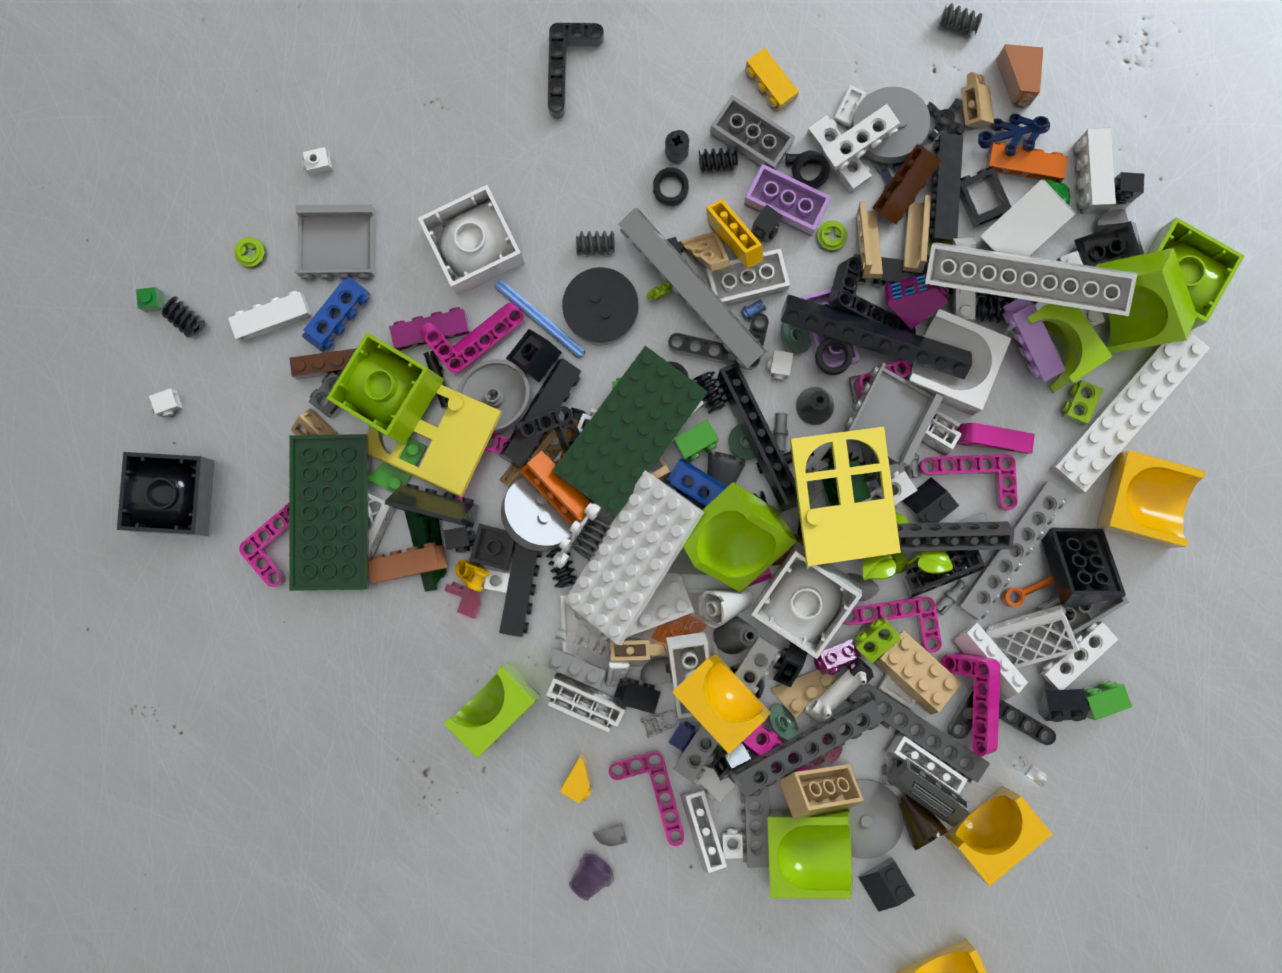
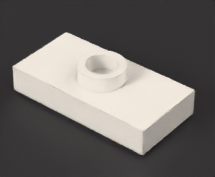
M849 85L833 120L850 128L856 109L865 98L867 92Z
M609 661L605 686H618L620 679L626 680L629 661Z
M884 675L877 689L911 710L916 701L895 683L889 675Z

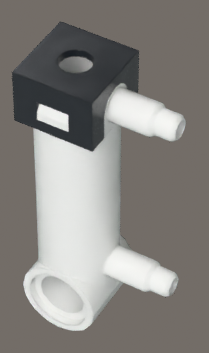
M856 657L848 665L849 669L819 698L812 699L806 706L805 712L817 723L830 718L832 712L861 684L865 686L874 677L872 669L859 657Z

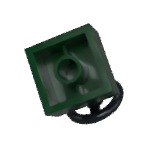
M872 452L871 464H877V457L875 453ZM858 460L849 461L850 467L862 466ZM834 463L818 471L835 469ZM879 471L851 475L854 503L862 502L871 497L870 481L877 480L878 485L881 487ZM836 477L821 479L830 505H839Z

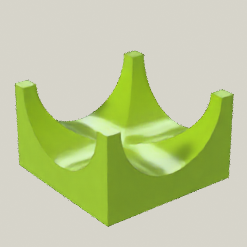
M1048 303L1026 318L1030 325L1043 321L1052 342L1059 350L1061 361L1066 370L1060 373L1052 385L1048 387L1052 393L1068 383L1076 382L1113 357L1079 308Z

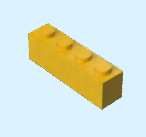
M723 199L706 207L709 225L747 269L764 261L762 244Z

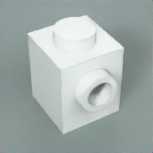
M325 147L303 152L302 166L310 175L333 170L329 152Z
M774 350L772 359L769 358L767 370H770L769 375L773 376V379L784 380L790 376L793 353Z
M170 388L149 396L151 411L156 415L163 416V418L172 416L174 411L182 409L179 396L174 389Z

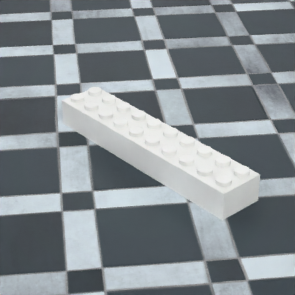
M935 242L931 246L925 284L1129 316L1138 273Z
M1191 331L1187 340L1157 345L1050 469L1078 494L1085 493L1210 347Z

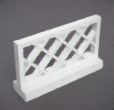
M368 493V498L372 499L368 501V518H370L372 523L370 529H368L369 560H372L396 508L385 505L384 500ZM376 501L381 503L379 510L372 513L369 504Z
M1062 604L989 625L986 631L999 649L1005 652V656L1008 653L1017 658L1016 663L1013 664L1016 668L1079 651L1078 644L1065 615V607ZM1062 620L1065 627L1063 632L1052 628L1053 623ZM1040 626L1047 630L1044 638L1033 633L1036 627ZM1049 631L1060 636L1057 644L1046 639ZM1023 632L1029 635L1026 642L1015 639L1016 633ZM1004 637L1010 640L1008 647L1005 648L999 645L997 638ZM1030 637L1041 641L1038 649L1027 644ZM1062 637L1071 641L1073 647L1066 649L1059 646ZM1012 642L1023 647L1020 654L1009 650ZM1043 643L1054 647L1053 652L1046 654L1040 651ZM1027 648L1035 652L1034 658L1028 659L1021 656L1024 649Z

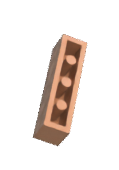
M435 542L424 544L422 549H418V546L406 548L407 552L404 553L401 550L392 551L390 556L386 557L385 554L374 555L373 559L369 560L370 584L447 568L443 545L436 546Z

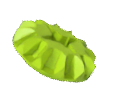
M834 220L823 223L817 232L818 242L822 248L828 251L838 250L843 247L848 237L845 226ZM834 229V235L838 238H834L830 243V237L827 234H830Z
M245 237L235 245L234 256L239 264L250 268L257 266L260 261H263L265 251L263 244L258 239ZM247 247H249L251 250H254V252H252L253 258H251L249 255L245 256V254L248 252Z
M668 281L656 286L646 294L647 300L656 301L665 297L673 291L671 288L673 285Z

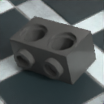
M333 372L323 378V384L319 389H315L311 393V399L309 400L310 404L329 418L332 417L339 406L328 400L325 406H321L320 400L329 395L332 390V384L339 378Z

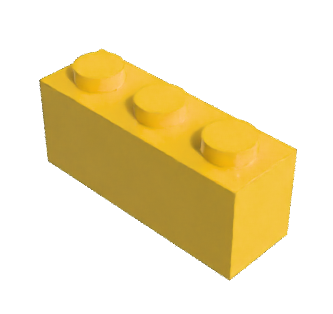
M765 47L746 61V73L750 78L756 80L758 89L762 93H766L772 107H776L780 111L798 97L799 91Z

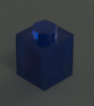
M680 721L668 743L684 752L697 733L694 730L695 726L688 721H685V723Z

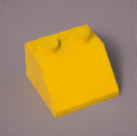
M582 753L559 791L579 804L582 800H587L592 790L586 758Z

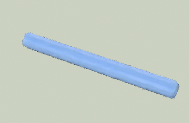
M502 279L496 282L495 288L577 358L582 357L585 350Z

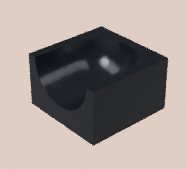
M123 452L117 530L209 536L215 460L202 456Z

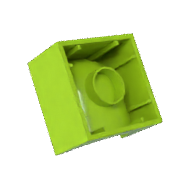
M1176 217L1160 229L1147 253L1174 248L1197 313V318L1191 329L1193 330L1208 322L1242 262L1244 255Z
M1174 248L1096 265V267L1138 273L1129 316L1108 313L1110 340L1107 347L1110 353L1187 340L1197 318V313Z
M366 332L326 399L386 436L405 445L445 379Z
M732 482L702 510L704 514L683 547L695 568L741 592L797 543V540L777 509Z
M510 663L501 666L496 671L497 674L464 707L443 723L476 758L486 751L541 696Z
M772 810L767 817L770 898L851 899L853 892L850 810L793 819L790 810Z

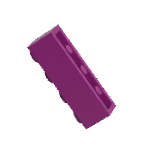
M455 307L449 309V312L431 313V316L426 318L417 316L409 322L404 320L394 322V325L389 326L394 348L401 351L426 345L427 343L420 334L421 327L426 323L434 324L446 340L468 335L470 328L465 310ZM430 332L428 337L433 336L434 332Z

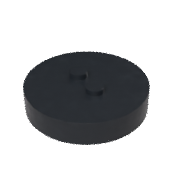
M597 267L585 270L572 279L564 292L562 309L565 321L575 336L590 344L608 345L621 340L632 330L638 317L639 304L636 290L627 277L616 270Z

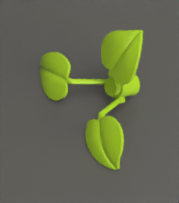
M895 512L897 524L910 523L906 517ZM921 551V555L917 554L909 561L906 555L901 552L895 553L893 556L882 555L865 558L862 566V575L864 580L887 579L893 576L894 573L900 574L904 572L905 567L918 558V567L927 573H945L951 571L953 565L946 551Z

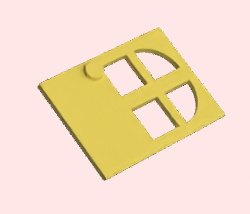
M441 385L436 394L449 400L447 410L439 426L436 427L420 420L414 429V432L432 440L419 467L399 459L405 448L404 444L397 441L390 454L382 444L381 432L372 426L369 427L367 432L368 455L458 497H462L500 419L502 411Z
M884 427L790 439L806 566L901 553ZM846 440H857L869 446L875 453L878 463L850 467ZM831 442L835 469L806 473V462L810 454L822 444ZM879 471L883 499L854 503L851 475ZM836 477L839 505L810 509L807 481Z

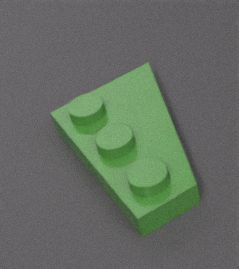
M409 437L399 459L417 466L428 446ZM383 462L368 476V480L393 493L400 485L406 487L412 475Z

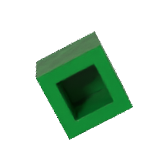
M156 287L136 289L138 309L144 312L163 310L162 291Z

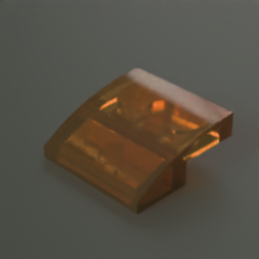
M687 615L658 626L652 638L667 646V637L703 632L707 624L691 615Z

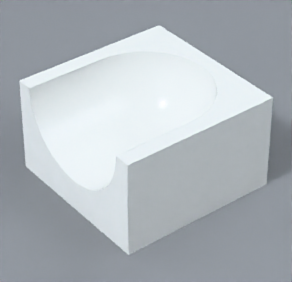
M1041 179L986 230L981 237L995 252L1029 257L1076 213L1045 180Z
M488 185L418 218L441 268L457 296L525 263Z
M938 309L930 317L923 337L970 351L972 353V366L964 380L911 363V371L905 380L931 395L939 394L943 397L941 403L970 415H975L984 408L1011 338Z
M797 542L755 601L751 615L817 659L862 597V585L830 563L806 566L804 546Z

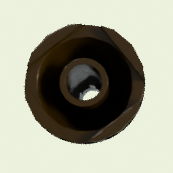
M907 795L900 799L899 807L915 851L948 832L944 824L932 812Z

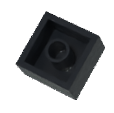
M479 523L469 561L509 571L516 542L506 530Z

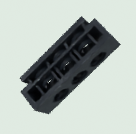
M979 550L946 551L953 569L945 573H927L924 571L917 573L920 570L917 565L918 562L908 565L905 572L909 575H906L903 581L910 597L913 598L983 570L985 564ZM959 554L960 557H957V558H955V559H952L953 556Z

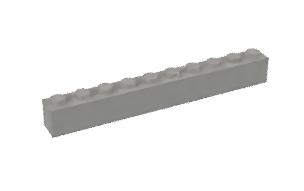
M634 208L618 224L621 227L620 232L626 238H631L634 242V248L647 256L645 259L652 267L656 266L660 271L658 274L665 281L668 280L673 285L671 287L677 295L681 294L685 298L684 303L691 310L694 308L698 313V319L703 324L707 323L711 327L710 332L716 338H721L725 349L737 356L736 361L742 367L746 366L749 368L767 352L639 208Z

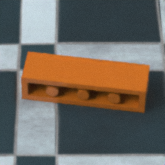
M997 142L989 148L986 163L988 170L995 168L996 173L1035 180H1052L1059 183L1065 179L1068 156H1063L1060 152L1045 153L1042 149H1034L1028 152L1023 149V146H1017L1016 155L1010 157L1005 155V146L1007 145L1005 143Z
M540 451L520 472L572 526L575 521L580 522L587 515L584 511L591 501L552 472L556 465L549 456Z

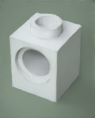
M487 570L489 576L483 582V589L507 593L510 573ZM495 575L501 579L500 584L496 587L491 584V578Z
M736 828L726 829V832H722V852L725 859L743 858L742 833ZM731 838L738 841L737 845L733 848L727 846V841Z

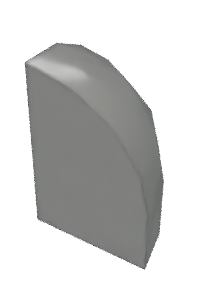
M1116 209L1103 213L1098 219V230L1102 231L1129 222L1125 209Z
M848 572L849 577L862 585V597L859 601L869 600L877 594L879 587L873 580H864L862 575Z
M669 657L653 659L646 663L641 670V681L647 684L671 683Z
M622 824L593 832L595 839L606 846H617L627 843Z

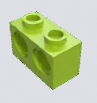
M1084 380L1077 382V384L1074 383L1070 390V394H1072L1070 400H1067L1062 408V411H1064L1062 417L1082 426L1089 424L1103 389ZM1082 389L1088 392V398L1082 396ZM1075 406L1081 410L1079 416L1074 413Z
M883 616L880 620L876 619L873 621L866 632L862 631L856 636L855 646L872 664L901 640L900 633ZM884 629L889 631L886 635L879 634ZM867 642L874 643L870 648L864 646Z

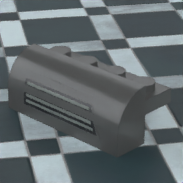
M896 758L892 762V774L887 778V781L950 826L960 824L971 813L968 800L908 758L903 762Z

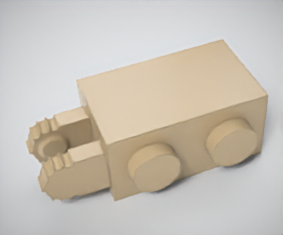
M970 72L967 74V87L961 88L964 119L966 126L979 129L994 124L990 86L985 85V78L982 74Z
M650 639L625 640L622 645H617L612 640L610 641L611 661L650 660V656L662 655L666 650L662 643H650Z

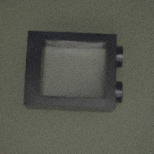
M984 168L973 177L967 175L961 178L960 199L973 228L1002 217L1011 208L995 168L990 170Z

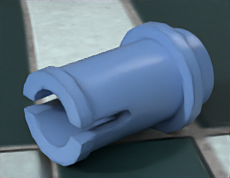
M759 299L748 307L744 306L741 310L743 318L745 320H752L754 315L765 311V305L757 308L764 302Z

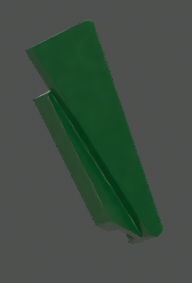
M404 511L413 547L418 546V549H422L424 544L435 542L436 546L443 545L439 519ZM446 568L420 574L425 592L437 590L436 585L440 578L445 576Z

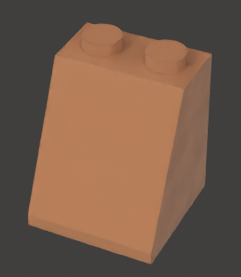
M1005 44L997 56L996 62L1012 103H1017L1018 106L1031 105L1040 93L1044 47Z

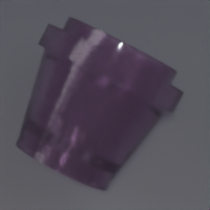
M584 854L569 882V886L578 897L588 901L604 887H609L614 881L613 871L599 856Z

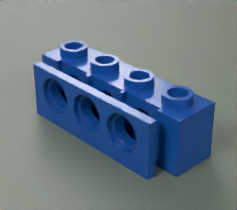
M348 277L346 281L343 279L303 329L305 332L302 337L322 353L325 350L328 351L333 346V340L336 336H340L344 332L348 321H352L356 317V311L359 307L364 306L368 302L370 293L352 278ZM352 297L351 302L345 304L346 299ZM340 312L339 317L334 319V314ZM328 327L327 332L322 334V329Z
M683 458L678 460L667 479L671 482L670 485L673 488L683 491L689 498L702 503L704 507L710 504L727 488L726 485ZM686 477H690L692 479V486L686 483ZM703 487L709 490V496H705L702 493Z

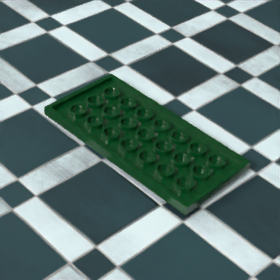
M644 346L552 472L616 518L629 500V497L633 494L635 485L644 470L650 472L708 391L647 346Z
M289 435V591L369 589L368 435Z

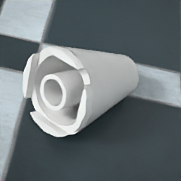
M708 589L703 591L704 593L700 595L698 602L699 612L701 616L704 615L706 618L705 623L712 628H718L752 605L753 597L747 589L741 592L735 589Z

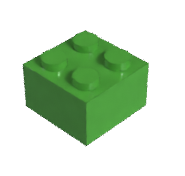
M708 419L673 439V443L681 457L686 461L689 460V462L698 459L701 452L706 451L708 453L715 449L719 441Z
M1108 680L1100 683V687L1084 689L1089 707L1086 718L1098 720L1132 707L1124 684Z

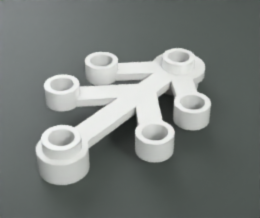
M590 503L584 511L587 514L586 517L580 522L575 521L570 528V531L573 532L569 539L564 537L559 544L562 550L561 552L558 551L552 560L555 562L553 565L555 568L561 569L570 557L567 553L572 548V544L577 542L576 538L581 534V531L586 528L585 525L589 523L588 519L593 521L600 512L601 507L597 504Z

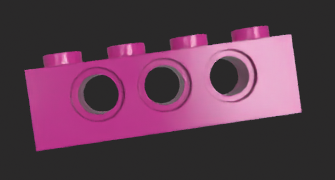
M763 723L742 741V744L757 757L771 750L773 746L782 744L778 740L779 736L776 733L763 728ZM761 734V742L757 744L756 737ZM791 753L788 756V758L790 757L792 761L795 757V754ZM777 762L771 765L772 769L775 770L777 768ZM809 764L803 768L799 767L794 772L810 770L812 766Z

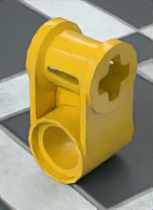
M460 560L456 565V575L466 586L474 591L481 592L483 589L482 584L485 578L489 576V572L479 563Z

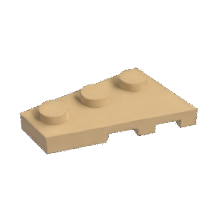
M715 231L681 241L683 249L709 270H722L730 266L729 258Z
M816 669L796 678L791 688L781 684L770 689L791 714L797 718L805 711L806 706L812 699L819 698L838 678L834 674L829 675V673L822 675Z

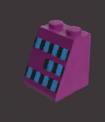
M927 274L885 286L888 306L911 330L948 302V290L946 287L925 284Z

